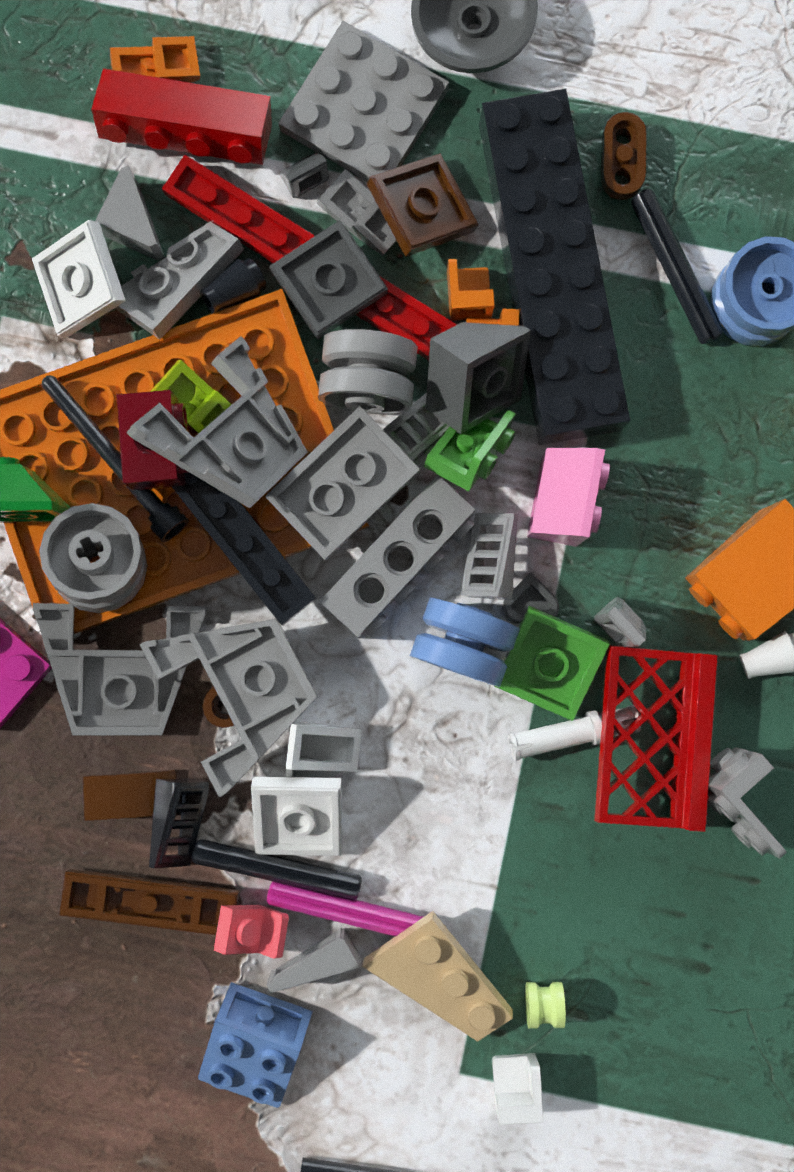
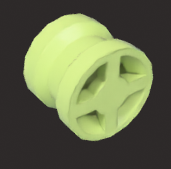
M526 982L525 1005L528 1029H538L541 1024H551L554 1028H564L566 1009L562 982H552L549 987H539L535 982Z

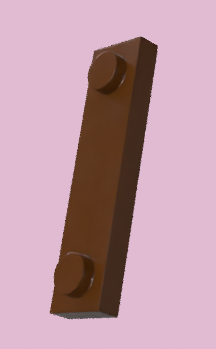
M69 869L65 871L59 916L216 935L221 906L238 905L240 890Z

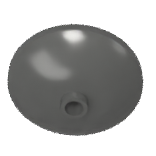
M412 0L411 19L413 31L424 52L443 67L463 73L487 72L507 64L526 47L536 26L538 3L537 0ZM471 24H478L481 26L479 29L476 30L468 28V26Z

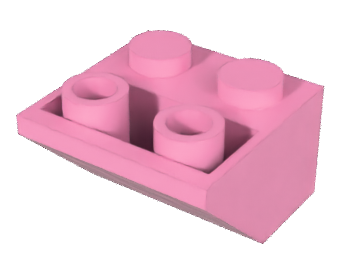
M547 448L541 458L527 532L528 538L577 547L590 538L592 532L597 533L602 507L595 506L599 490L605 489L610 470V464L603 463L604 449Z

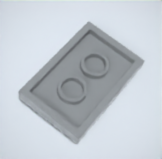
M359 406L265 497L324 560H327L421 470L367 412Z

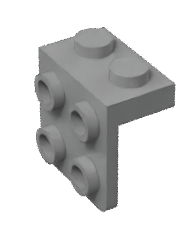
M738 747L732 750L730 748L722 750L710 761L712 768L709 773L707 804L718 815L723 813L735 823L730 829L747 848L753 847L762 856L769 853L779 859L787 853L786 850L740 799L774 767L760 753Z

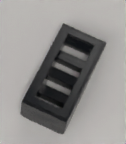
M193 778L156 779L149 859L150 868L191 865L193 849L197 841L208 797V781ZM180 795H182V803H179ZM176 812H181L180 820H174ZM172 829H180L179 837H170ZM178 846V854L166 855L167 847Z

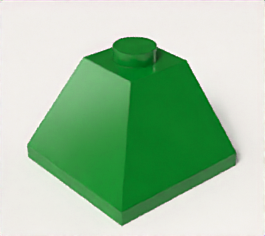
M0 457V523L52 522L56 516L71 508L33 470L19 464V459Z

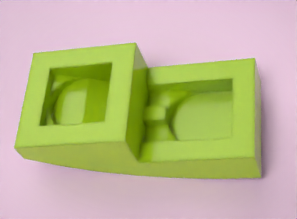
M178 360L151 390H171L178 398L179 403H185L188 425L198 434L232 405L182 360Z

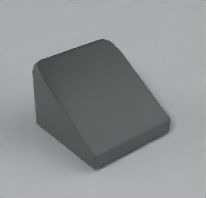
M313 153L280 171V176L293 198H297L328 181L327 161L323 155Z

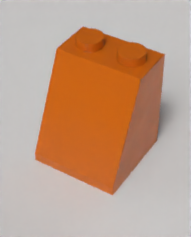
M786 499L755 513L685 577L692 585L689 591L693 597L704 607L710 605L721 616L718 620L720 626L734 639L740 637L742 640H754L794 609V507Z

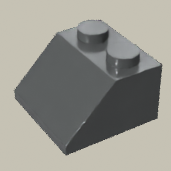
M462 322L431 338L426 409L462 434L520 401L531 330L525 326Z

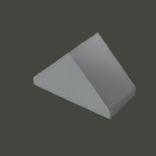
M130 166L120 169L95 221L100 223L106 238L157 261L164 259L165 255L139 183Z

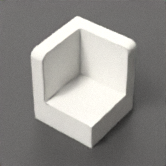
M536 1054L494 1056L492 1058L495 1109L499 1125L543 1123L540 1066Z

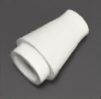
M784 631L751 651L740 654V660L747 678L793 673L794 633L788 634Z

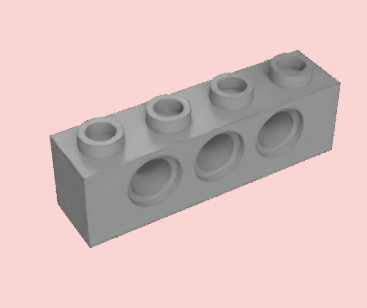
M436 475L319 602L358 638L364 632L371 637L388 619L383 614L393 601L400 606L417 588L412 583L414 578L422 570L430 574L445 558L446 555L441 549L451 538L458 543L472 529L475 524L470 518L476 509L439 475ZM425 519H434L441 525L442 533L434 540L424 539L417 530L419 523ZM403 549L412 555L413 564L408 570L398 572L390 567L388 559L395 550ZM369 580L378 581L384 587L382 599L372 604L364 602L359 594L361 586Z

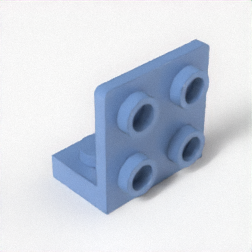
M231 982L215 1020L198 1079L211 1084L215 1088L225 1089L248 1097L257 1103L279 1108L298 1059L313 1011Z

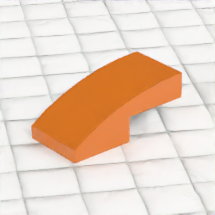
M194 36L152 37V46L110 48L112 70L188 83L200 80Z

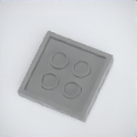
M342 21L279 121V129L296 141L368 182L372 175L402 166L448 92L449 82L347 22Z

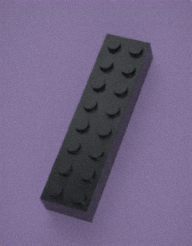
M565 88L482 103L479 129L513 309H519V326H525L531 330L525 374L538 444L545 445L622 431L630 422V416L567 90Z

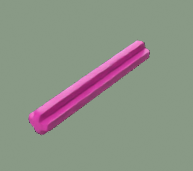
M273 881L267 894V903L269 905L392 936H397L423 918V916L359 900H351Z

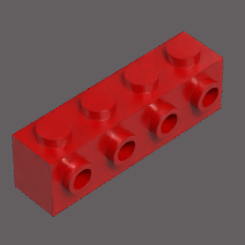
M109 69L102 70L91 108L98 138L106 139L115 143L125 142L149 146L157 150L167 149L186 152L200 157L210 156L228 159L238 163L263 165L272 127L270 96Z

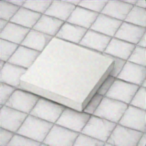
M87 220L32 258L57 336H71L126 301L100 223L97 221Z
M252 778L251 794L256 854L342 856L341 778Z

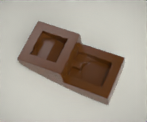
M177 770L136 771L132 773L83 776L84 821L153 816L156 779H177Z

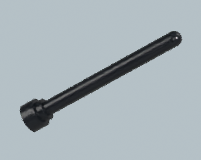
M51 375L44 377L41 384L45 392L123 482L121 453L56 377ZM127 487L150 514L148 518L152 523L150 528L161 542H167L174 538L189 523V519L177 506L172 507L169 503L163 504L152 489L132 490Z

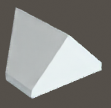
M298 721L292 723L286 761V777L339 778L348 772H357L362 729Z

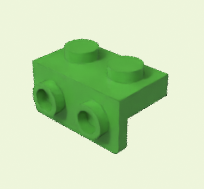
M507 410L499 423L488 418L462 434L449 427L427 455L424 467L461 488L470 491L479 477L484 480L489 477L498 460L496 453L500 452L504 455L511 445L516 431L510 428L516 413Z

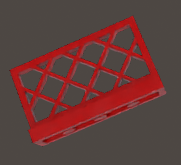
M620 646L608 647L594 821L610 824L683 828L688 831L706 832L717 655ZM620 656L633 657L644 670L629 685L618 674ZM644 658L657 660L651 665H649ZM668 660L681 661L680 679L669 689L655 671ZM650 678L663 695L646 709L633 691L646 679ZM617 686L622 690L618 695ZM677 692H679L678 699L674 696ZM627 697L641 715L624 729L615 719L616 706ZM669 701L677 711V722L665 732L652 715ZM647 721L660 738L643 753L630 735ZM614 729H615V731L618 733V735H617L615 738H614ZM624 741L637 756V759L620 773L612 763V751ZM666 745L674 754V765L662 776L649 759ZM644 765L657 782L639 796L627 779ZM611 773H612V775L615 777V779L610 783V778H611ZM621 785L635 802L622 814L608 813L609 795ZM662 788L671 798L670 817L655 816L646 805ZM641 809L646 816L634 814Z

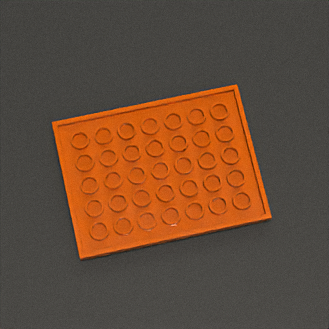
M283 289L171 328L160 340L151 335L0 390V457L19 459V464L33 470L70 507L94 503L109 506L128 517L138 532L145 549L148 565L145 581L133 600L117 610L101 613L79 610L75 607L74 634L237 576L240 572L172 487L155 488L152 491L163 504L169 503L172 507L177 506L189 519V523L174 538L167 542H161L150 528L152 523L148 520L150 514L42 388V380L48 375L54 376L59 380L121 453L117 394L150 392L178 360H182L212 389L218 391L227 401L233 404L241 395L218 372L211 362L219 353L242 336L250 348L247 355L255 369L261 368L268 380L265 387L276 406L282 405L307 450V453L251 508L244 504L242 505L284 558L313 548L265 497L334 431L325 404L318 400L319 388ZM188 425L186 430L192 437L197 436L198 433ZM51 522L4 523L32 608L33 603L70 604L61 597L42 570L39 550L43 534ZM368 522L365 523L358 531L369 528ZM93 557L90 563L96 562L100 557Z

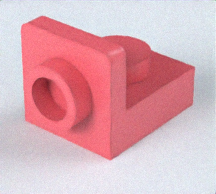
M223 905L220 910L214 951L224 955L260 953L273 959L282 958L289 916L286 913L262 905Z

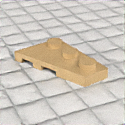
M434 911L364 958L363 968L477 1042L513 1019V1011L510 1005Z

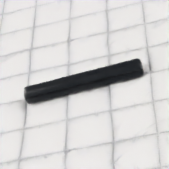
M652 189L643 190L633 197L631 205L699 342L706 344L714 341L722 334L723 330Z
M204 839L196 842L192 854V862L195 864L351 900L358 898L362 884V877L357 874L274 855L256 854L252 850Z

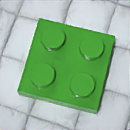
M529 606L519 626L520 630L514 648L508 651L505 656L504 663L507 665V669L501 686L494 687L573 721L610 643L602 637Z

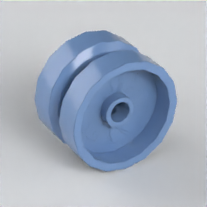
M766 236L748 242L733 255L728 264L718 274L711 289L710 306L723 333L728 338L743 345L765 346L779 341L794 328L793 241L782 237Z
M430 597L423 621L428 626L445 632V637L440 638L427 633L418 634L410 656L472 679L500 687L507 665L503 660L484 653V648L488 647L502 652L513 650L520 628L495 618V615L481 609Z

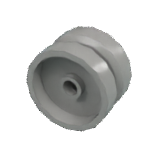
M345 329L332 331L324 335L322 362L331 369L320 374L318 400L326 405L349 411H355L361 406L367 413L391 414L411 410L414 384L404 376L415 371L418 346L412 340L399 335L365 329Z
M94 503L71 507L56 516L45 530L39 550L42 570L51 584L65 601L79 610L94 613L117 610L133 600L144 585L148 565L145 549L139 534L128 517L112 507ZM93 557H100L96 562L90 563Z

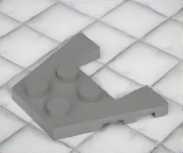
M240 336L219 353L211 364L238 391L241 397L197 436L192 437L161 403H158L135 422L127 431V434L149 449L251 508L307 453V450L282 405L276 406L265 387L268 380L261 368L255 369L247 355L250 348L245 339Z
M33 603V612L38 622L43 644L51 663L72 735H162L186 667L158 680L143 650H75V607L71 604ZM167 606L166 638L199 633L206 614V606Z
M277 619L145 641L140 644L158 680L200 659L241 737L239 742L201 761L219 797L225 795L318 697Z

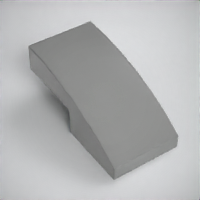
M345 169L321 196L317 204L336 221L341 219L350 233L383 256L396 241V238L372 193Z

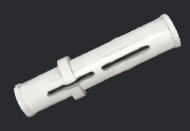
M634 705L615 710V719L624 729L634 721V718L639 717ZM595 710L585 713V717L574 719L573 721L569 720L518 733H509L508 742L513 745L510 751L514 761L592 742L593 745H599L602 731V713L598 714ZM640 726L638 729H636L634 732H635V733H636V732H640L641 726ZM614 729V736H617L618 733Z

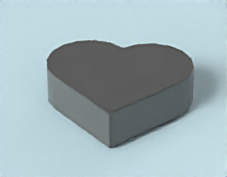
M531 572L513 589L512 600L504 599L503 614L512 623L520 624L529 606L554 617L558 614L559 603L557 598Z

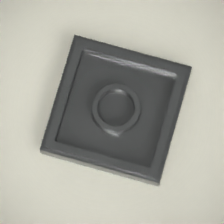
M341 219L269 266L271 272L317 339H320L388 294V288Z

